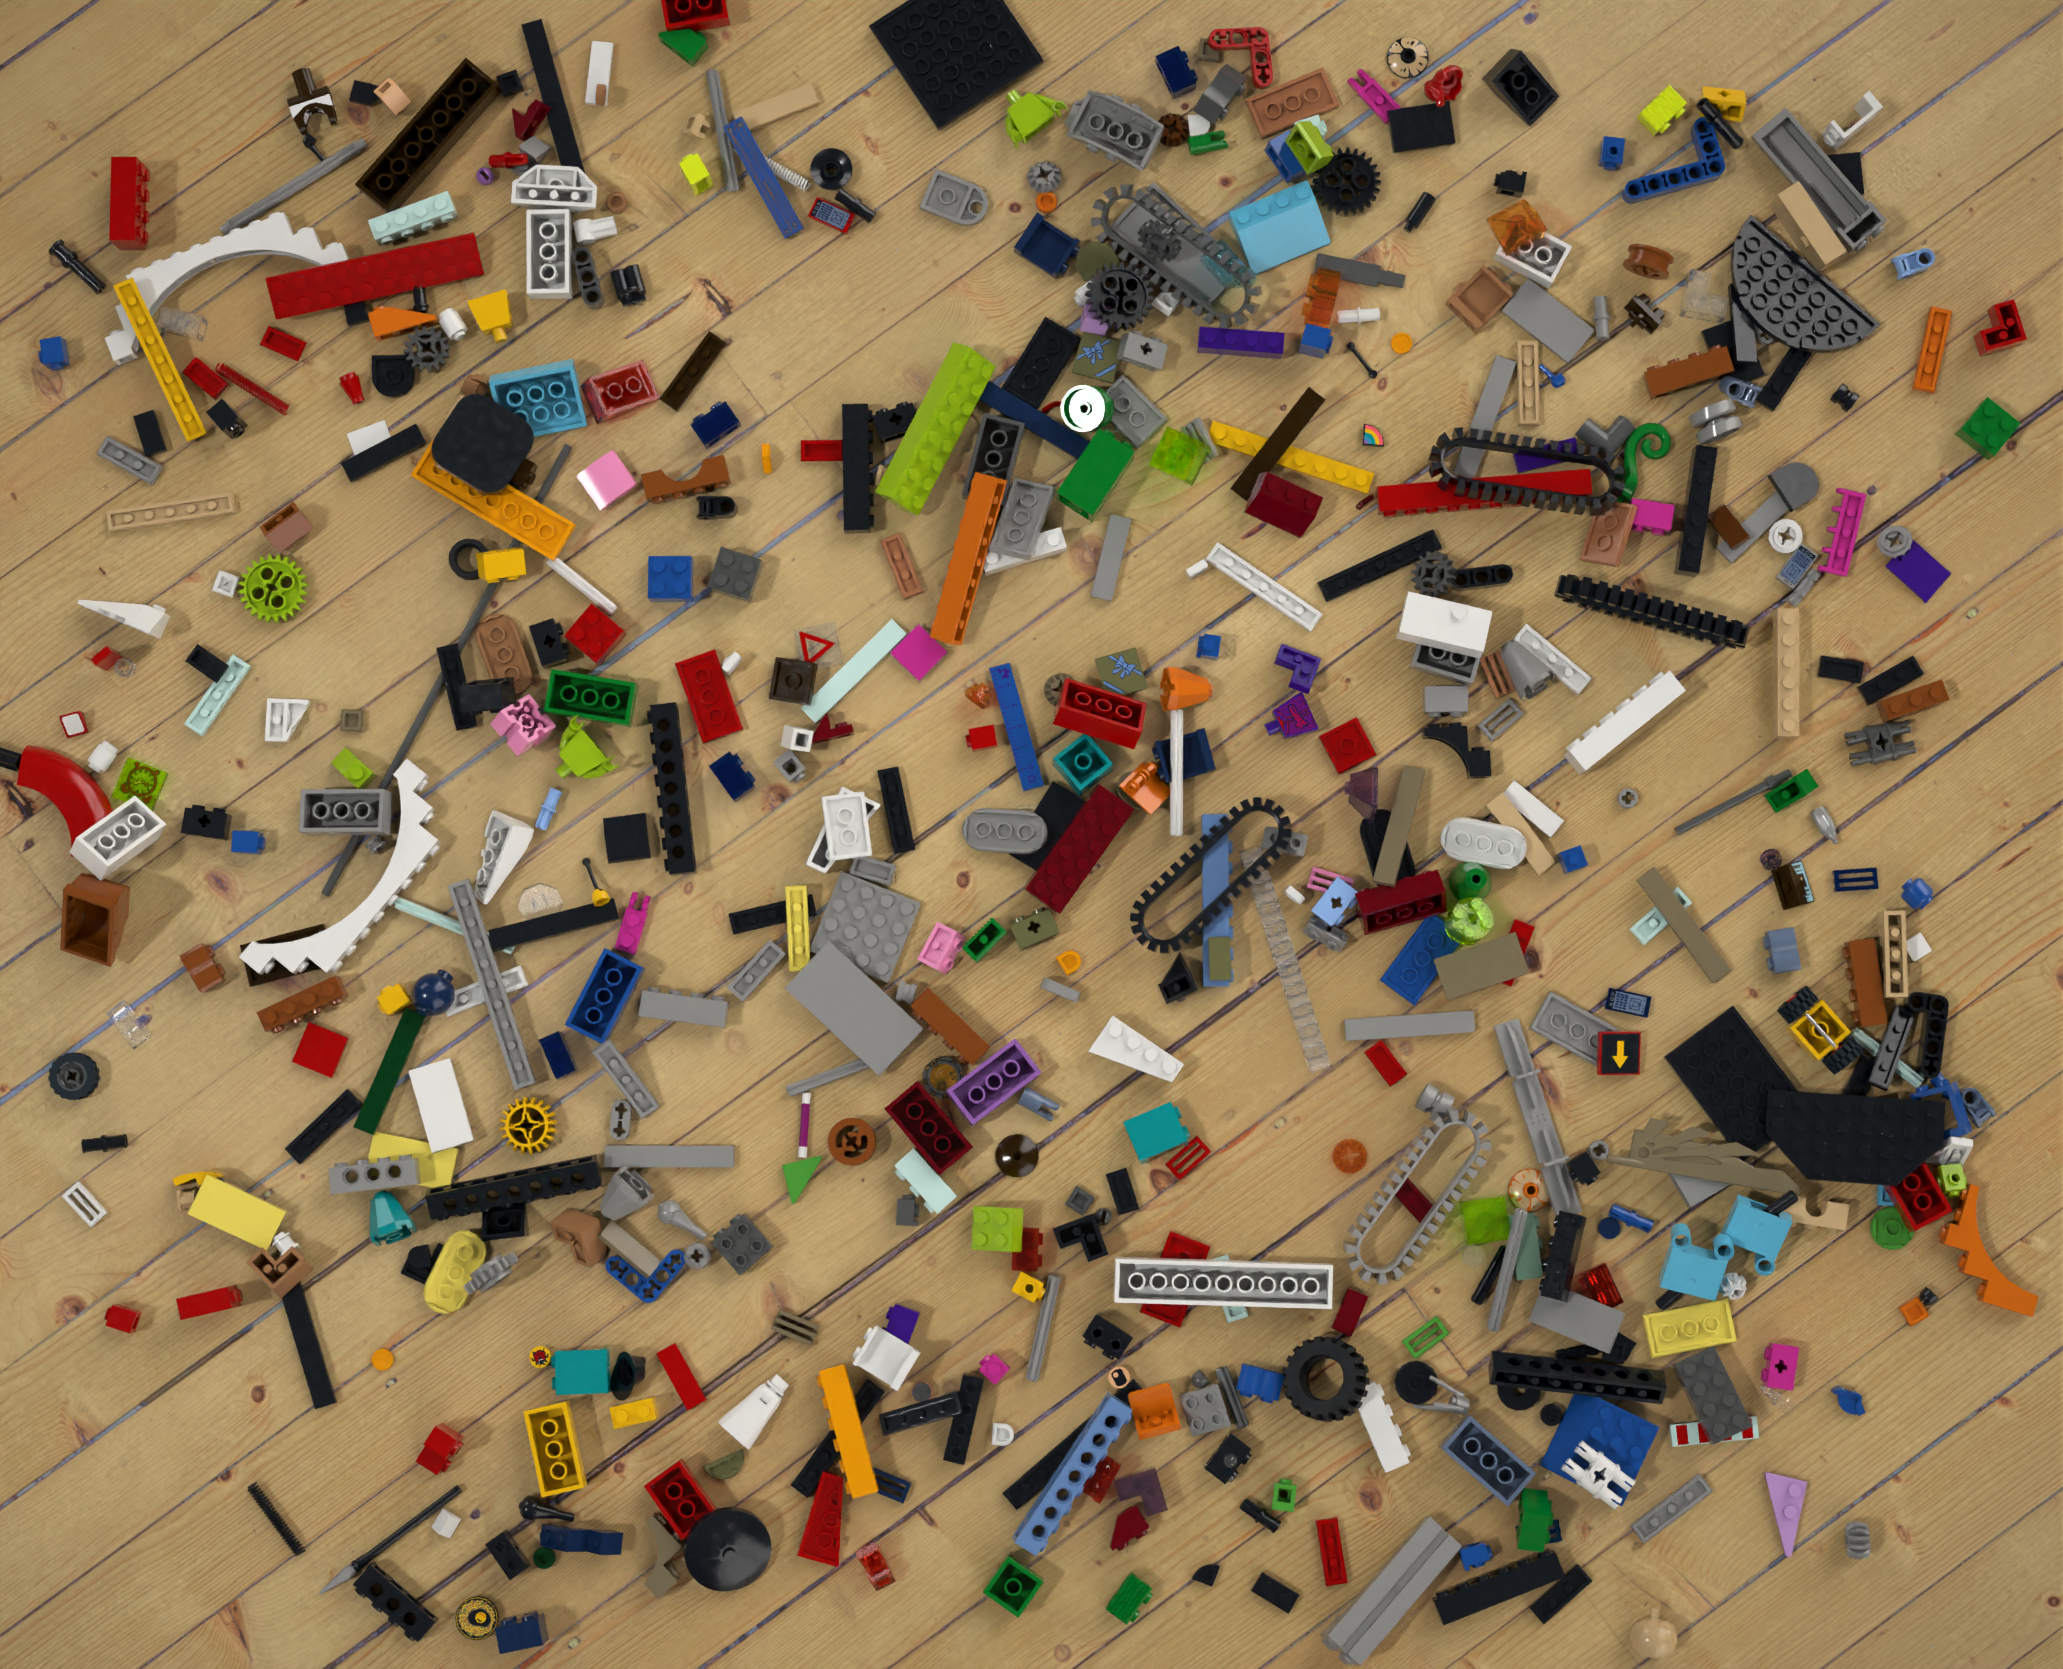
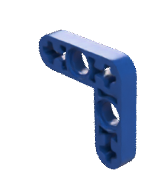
M677 1249L670 1251L647 1279L620 1256L610 1257L606 1261L605 1267L610 1275L645 1303H651L660 1296L685 1265L684 1252ZM680 1254L682 1262L681 1264H674L672 1269H675V1272L672 1273L670 1268L664 1266V1263L666 1262L670 1265L673 1261L671 1256ZM617 1260H619V1266L623 1270H625L626 1266L629 1268V1270L623 1274L622 1279L619 1277V1275L622 1272H620L618 1269H615L614 1271L611 1269V1261L616 1262ZM658 1271H667L669 1278L666 1282L658 1281ZM629 1273H635L638 1276L636 1285H629L627 1283L626 1277ZM651 1279H653L655 1284L662 1288L659 1290L656 1287L653 1290V1298H645V1291L643 1290L645 1288L650 1289L653 1286V1283H650Z

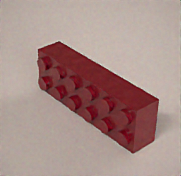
M1097 784L1022 889L1055 913L1060 914L1132 814L1134 808L1101 784Z

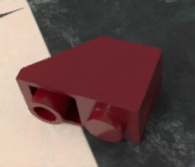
M1136 1503L1117 1514L1110 1542L1112 1551L1116 1548L1120 1551L1129 1545L1128 1541L1136 1537L1138 1540L1148 1533L1149 1524Z

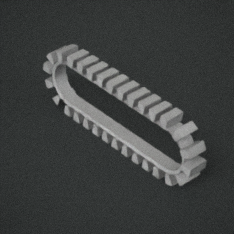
M1446 1108L1449 1119L1442 1121L1437 1113L1431 1116L1430 1119L1437 1125L1433 1132L1426 1125L1419 1131L1423 1136L1427 1137L1425 1143L1418 1136L1411 1142L1420 1149L1417 1154L1410 1147L1403 1153L1412 1161L1407 1165L1400 1158L1395 1164L1404 1172L1399 1176L1392 1169L1388 1174L1390 1180L1396 1183L1391 1187L1384 1180L1380 1185L1381 1190L1388 1194L1383 1198L1376 1191L1372 1196L1373 1201L1380 1205L1375 1209L1368 1202L1364 1207L1365 1212L1372 1216L1367 1220L1360 1213L1356 1218L1357 1223L1364 1227L1359 1231L1354 1224L1350 1226L1348 1232L1351 1236L1356 1237L1354 1243L1344 1241L1343 1250L1346 1254L1355 1253L1354 1257L1346 1259L1352 1271L1356 1270L1360 1265L1363 1266L1358 1273L1360 1279L1369 1283L1372 1272L1376 1273L1378 1284H1387L1386 1272L1392 1270L1397 1279L1405 1273L1398 1267L1401 1260L1408 1267L1414 1262L1412 1256L1406 1253L1411 1249L1418 1256L1422 1251L1420 1245L1414 1242L1419 1238L1426 1245L1430 1240L1428 1234L1422 1231L1427 1227L1434 1234L1438 1229L1436 1223L1430 1220L1435 1216L1442 1223L1446 1218L1445 1213L1438 1209L1443 1205L1450 1212L1454 1207L1453 1202L1446 1198L1451 1194L1458 1201L1462 1196L1461 1191L1454 1187L1459 1183L1466 1190L1470 1185V1181L1462 1176L1467 1172L1474 1179L1479 1171L1470 1165L1475 1161L1481 1168L1484 1166L1487 1160L1478 1155L1480 1149L1491 1151V1141L1488 1138L1480 1139L1479 1135L1489 1131L1482 1121H1479L1474 1127L1471 1126L1477 1118L1472 1112L1465 1109L1463 1118L1458 1119L1459 1111L1456 1108ZM1461 1124L1471 1129L1474 1136L1472 1152L1393 1261L1383 1267H1372L1365 1264L1359 1253L1361 1241L1440 1132L1447 1126Z

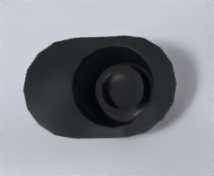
M624 1351L618 1355L611 1375V1390L616 1399L626 1400L630 1396L633 1387L644 1380L646 1372L645 1357L630 1355Z

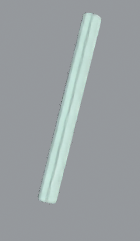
M398 898L394 905L396 909L464 936L459 921L405 899ZM515 947L504 949L501 951L506 952L508 954H512Z

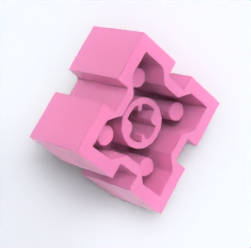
M530 694L518 700L515 705L511 704L501 710L490 724L500 737L506 736L508 738L507 745L517 757L528 751L532 745L536 746L546 740L556 728V725L546 713L544 715L540 714L538 711L540 706Z

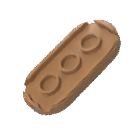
M491 614L486 616L479 623L476 630V641L490 679L513 677L516 696L521 695L532 684L533 669L518 627L512 619L505 615Z

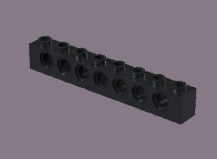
M672 702L650 705L651 711H647L648 723H652L653 732H650L651 745L655 744V753H652L653 765L657 766L658 774H655L654 778L656 787L660 788V795H657L658 808H662L663 816L659 817L660 828L664 829L665 837L662 838L663 851L667 850L668 858L664 859L665 871H669L671 876L697 873L678 704ZM662 721L670 723L667 731L662 732L659 730V724ZM671 742V751L667 753L662 752V744ZM667 763H673L675 766L674 771L670 774L664 772V766ZM670 784L677 786V791L673 795L666 793V788ZM672 805L679 806V813L676 816L669 815L668 810ZM675 826H679L682 829L679 837H672L671 830ZM678 847L683 848V857L676 859L673 855L674 850Z
M597 1154L429 1188L426 1191L425 1198L431 1220L443 1221L454 1215L460 1217L467 1216L473 1211L487 1212L493 1207L501 1206V1208H507L517 1202L530 1203L537 1198L550 1199L561 1193L570 1195L581 1189L594 1190L601 1186L602 1175ZM581 1173L584 1177L582 1179H575L573 1174ZM558 1177L562 1179V1182L556 1184L551 1179ZM539 1182L541 1187L534 1188L530 1183ZM517 1186L520 1191L512 1192L509 1187ZM494 1190L497 1191L499 1195L496 1197H492L488 1194V1192ZM475 1195L477 1200L470 1201L467 1199V1196ZM453 1199L456 1204L448 1205L445 1201Z
M1499 1351L1491 1352L1488 1365L1490 1385L1654 1404L1663 1403L1667 1389L1665 1374L1662 1370Z

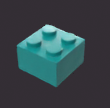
M1086 734L1080 736L1053 758V766L1079 797L1113 771V763L1093 739Z

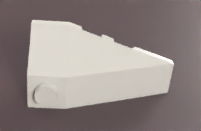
M78 600L77 603L158 639H161L170 615L165 613L166 609L156 604L150 607L142 604Z
M492 810L484 833V837H487L486 848L481 850L483 865L478 870L474 889L475 898L483 904L489 903L527 850L529 842L532 840L534 829L525 822Z

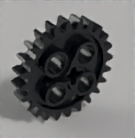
M1347 147L1345 153L1338 148L1337 155L1332 152L1334 156L1331 161L1314 172L1313 175L1318 178L1312 180V183L1317 185L1313 188V192H1319L1316 200L1323 199L1322 207L1327 204L1329 205L1328 212L1334 208L1336 209L1337 216L1340 211H1343L1344 217L1347 216L1348 211H1351L1352 215L1355 216L1357 209L1363 213L1364 206L1367 208L1371 207L1369 200L1376 201L1377 197L1374 194H1379L1380 189L1375 186L1381 185V181L1376 178L1380 177L1381 173L1374 172L1378 166L1377 164L1370 165L1372 157L1367 160L1364 159L1366 152L1359 156L1357 155V148L1353 153H1350L1349 147ZM1350 164L1353 169L1345 171L1342 169V165ZM1336 168L1339 174L1334 172L1333 169ZM1328 178H1334L1336 179L1337 184L1333 186L1329 185L1326 182V180ZM1364 179L1367 185L1359 186L1356 180ZM1343 180H1351L1350 184H1343ZM1349 193L1352 199L1345 201L1341 198V194Z
M1112 262L1110 269L1105 264L1102 267V271L1097 269L1095 272L1096 276L1092 275L1090 277L1091 282H1088L1086 285L1089 290L1085 292V296L1090 298L1086 300L1085 304L1092 305L1088 312L1096 313L1093 319L1100 318L1099 325L1106 322L1108 323L1107 329L1115 325L1116 331L1121 326L1124 331H1127L1129 325L1134 329L1137 325L1136 322L1141 324L1144 321L1143 317L1147 318L1149 313L1146 310H1151L1153 307L1149 304L1154 300V297L1149 296L1153 289L1147 288L1150 281H1143L1145 273L1140 276L1137 274L1139 268L1132 271L1131 264L1124 268L1123 262H1120L1118 267ZM1118 279H1121V280H1122V285H1121V287L1119 286V280H1118ZM1105 282H1111L1114 289L1107 288ZM1126 284H1132L1135 291L1128 290ZM1120 287V297L1122 298V300L1119 303L1120 314H1117L1119 296L1116 294L1118 293ZM1104 302L1111 303L1113 309H1107L1104 306ZM1125 304H1130L1134 311L1126 310Z

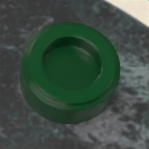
M540 1547L535 1551L533 1560L538 1568L547 1569L555 1563L556 1554L551 1548Z

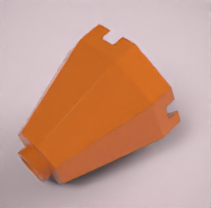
M1166 667L1163 669L1160 681V689L1163 688L1164 695L1160 694L1163 711L1171 712L1208 701V698L1212 696L1213 687L1212 684H1209L1208 679L1177 667Z

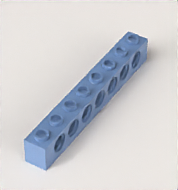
M1107 1392L1013 1534L1012 1538L1016 1544L1037 1556L1039 1551L1042 1552L1046 1548L1048 1537L1051 1533L1054 1534L1058 1530L1060 1519L1063 1515L1066 1516L1072 1508V1501L1083 1492V1484L1087 1478L1091 1479L1096 1471L1095 1466L1099 1460H1104L1108 1453L1107 1448L1111 1442L1114 1443L1120 1435L1119 1430L1123 1424L1126 1425L1130 1421L1132 1409L1127 1403ZM1108 1416H1114L1115 1421L1112 1424H1105V1419ZM1102 1434V1441L1099 1443L1093 1442L1095 1435ZM1083 1453H1091L1089 1460H1081ZM1072 1471H1079L1077 1478H1069V1474ZM1060 1489L1067 1490V1494L1064 1497L1057 1496V1492ZM1047 1508H1055V1512L1052 1515H1045ZM1035 1526H1043V1530L1040 1533L1032 1532Z

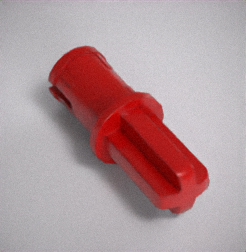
M505 152L500 155L493 154L489 157V165L491 168L505 167L511 169L513 166L526 165L528 163V156L525 153L512 154L511 152Z

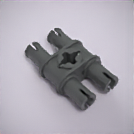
M1909 720L1891 724L1883 722V724L1874 726L1866 725L1862 730L1845 732L1844 738L1848 739V741H1845L1847 746L1863 742L1868 746L1866 751L1849 754V760L1858 758L1850 762L1851 766L1855 767L1866 763L1877 765L1879 762L1895 761L1900 756L1916 754V747L1907 749L1915 745L1913 740L1895 744L1892 739L1896 735L1911 733V726L1906 727L1910 725ZM1876 741H1884V745H1877Z

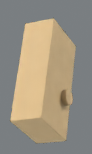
M1799 181L1779 193L1769 205L1807 262L1819 273L1836 263L1846 252V249Z

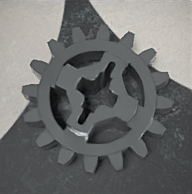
M1150 219L1141 226L1138 232L1140 236L1138 241L1143 242L1141 247L1147 250V254L1152 253L1154 259L1159 257L1161 262L1165 259L1167 262H1170L1172 259L1174 260L1182 249L1179 246L1182 242L1176 239L1178 234L1172 231V227L1167 228L1165 222L1160 224L1159 220L1156 219L1153 222Z
M423 326L422 332H419L416 328L414 336L408 334L410 341L404 342V345L408 347L404 349V354L409 355L406 361H413L412 368L414 369L419 366L421 373L424 368L427 369L428 373H431V368L439 371V364L445 366L444 358L450 357L449 353L445 352L450 350V345H445L448 342L447 337L441 338L442 331L436 334L434 327L427 331L426 327ZM438 343L441 346V354L435 349ZM413 346L418 349L416 356H414L412 351ZM423 347H430L431 352L426 351L425 353H423ZM428 360H432V361H433V362H430V363H424V361H428Z
M1434 551V553L1426 552V557L1420 555L1421 562H1414L1417 568L1416 570H1411V573L1415 574L1411 581L1417 583L1414 589L1420 590L1419 594L1430 597L1436 596L1440 598L1441 592L1447 594V587L1454 586L1451 580L1456 579V576L1452 575V572L1457 570L1451 566L1454 561L1448 559V555Z

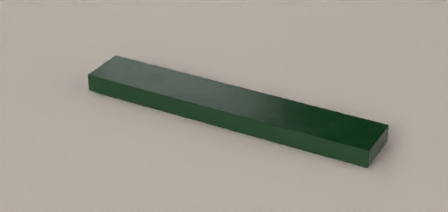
M405 1008L354 1124V1128L375 1135L426 1016Z

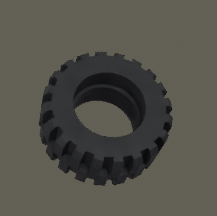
M1321 1336L1314 1337V1340L1307 1339L1303 1341V1346L1301 1347L1296 1346L1293 1349L1294 1355H1289L1286 1359L1289 1362L1288 1367H1283L1282 1374L1286 1375V1379L1282 1380L1283 1387L1287 1389L1285 1395L1287 1399L1292 1401L1291 1405L1293 1408L1299 1410L1300 1414L1324 1422L1340 1421L1344 1419V1416L1354 1414L1353 1410L1360 1408L1363 1404L1361 1399L1367 1396L1368 1391L1365 1390V1387L1370 1383V1378L1366 1377V1373L1369 1372L1368 1367L1364 1365L1362 1355L1356 1352L1357 1349L1336 1338H1324ZM1323 1359L1335 1360L1340 1364L1343 1371L1341 1389L1334 1397L1328 1400L1316 1398L1309 1388L1310 1372L1314 1365Z

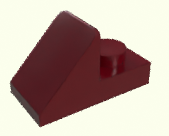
M535 99L528 106L526 114L512 108L515 136L522 141L532 137L551 107Z
M826 713L813 734L812 743L814 745L855 735L852 724L848 725L847 722L835 724V728L831 729L829 716Z

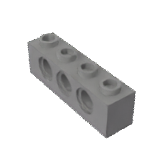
M411 1154L399 1156L397 1161H391L390 1157L377 1158L378 1163L369 1164V1159L356 1161V1165L348 1166L347 1162L334 1163L335 1168H328L331 1194L421 1184L418 1158L412 1159ZM395 1165L401 1170V1174L397 1178L391 1174V1169ZM373 1168L379 1171L377 1180H373L370 1177V1171ZM352 1170L358 1175V1179L354 1183L348 1178Z

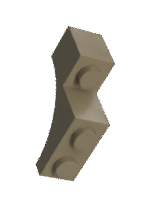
M654 1513L646 1522L654 1532L658 1554L655 1568L644 1584L660 1599L680 1579L677 1576L679 1575L677 1569L671 1564L668 1566L666 1562L684 1544L682 1543L683 1539L679 1538L675 1530L672 1532L668 1528V1521L661 1514L657 1516Z

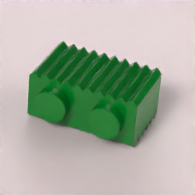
M990 918V921H987V924H984V927H981V930H978V933H975V936H972V939L966 942V946H962L963 950L978 963L1001 940L1007 931L997 921Z
M1130 1571L1105 1609L1126 1625L1129 1621L1134 1622L1140 1614L1138 1608L1142 1603L1146 1605L1153 1595L1150 1592L1152 1586Z

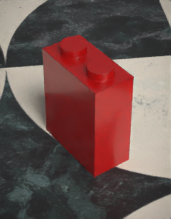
M235 1285L177 1298L176 1302L180 1320L240 1307L243 1296L241 1290Z

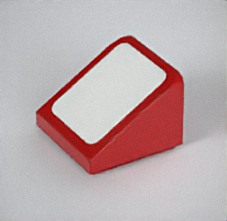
M76 711L59 716L67 738L89 733L83 712Z

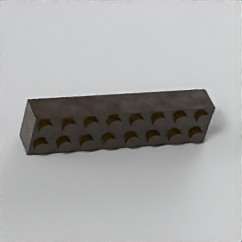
M465 58L355 183L356 187L385 213L399 209L500 94L501 89L499 85L470 60Z

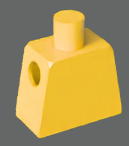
M506 289L467 301L484 335L493 334L495 343H502L508 340L505 330L513 327L510 296Z

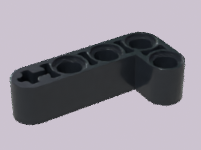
M1923 992L1909 993L1908 997L1903 1000L1904 1007L1911 1012L1923 1014L1916 1072L1924 1079H1932L1937 1077L1941 1070L1949 1002L1942 995ZM1913 996L1919 999L1920 1003L1917 1008L1911 1004ZM1935 999L1941 1003L1939 1011L1934 1010L1932 1007ZM1931 1021H1935L1938 1024L1936 1032L1930 1030L1929 1025ZM1929 1042L1935 1045V1051L1932 1054L1927 1051V1044ZM1925 1057H1934V1060H1925ZM1924 1067L1932 1068V1072L1924 1070Z

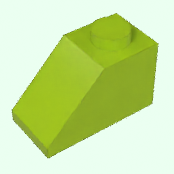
M346 747L331 762L358 789H366L377 776Z

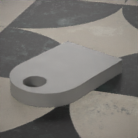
M935 169L920 205V210L961 226H973L985 217L988 210V200L986 194L979 186ZM973 204H980L983 207L982 211L978 214L973 213L970 210Z

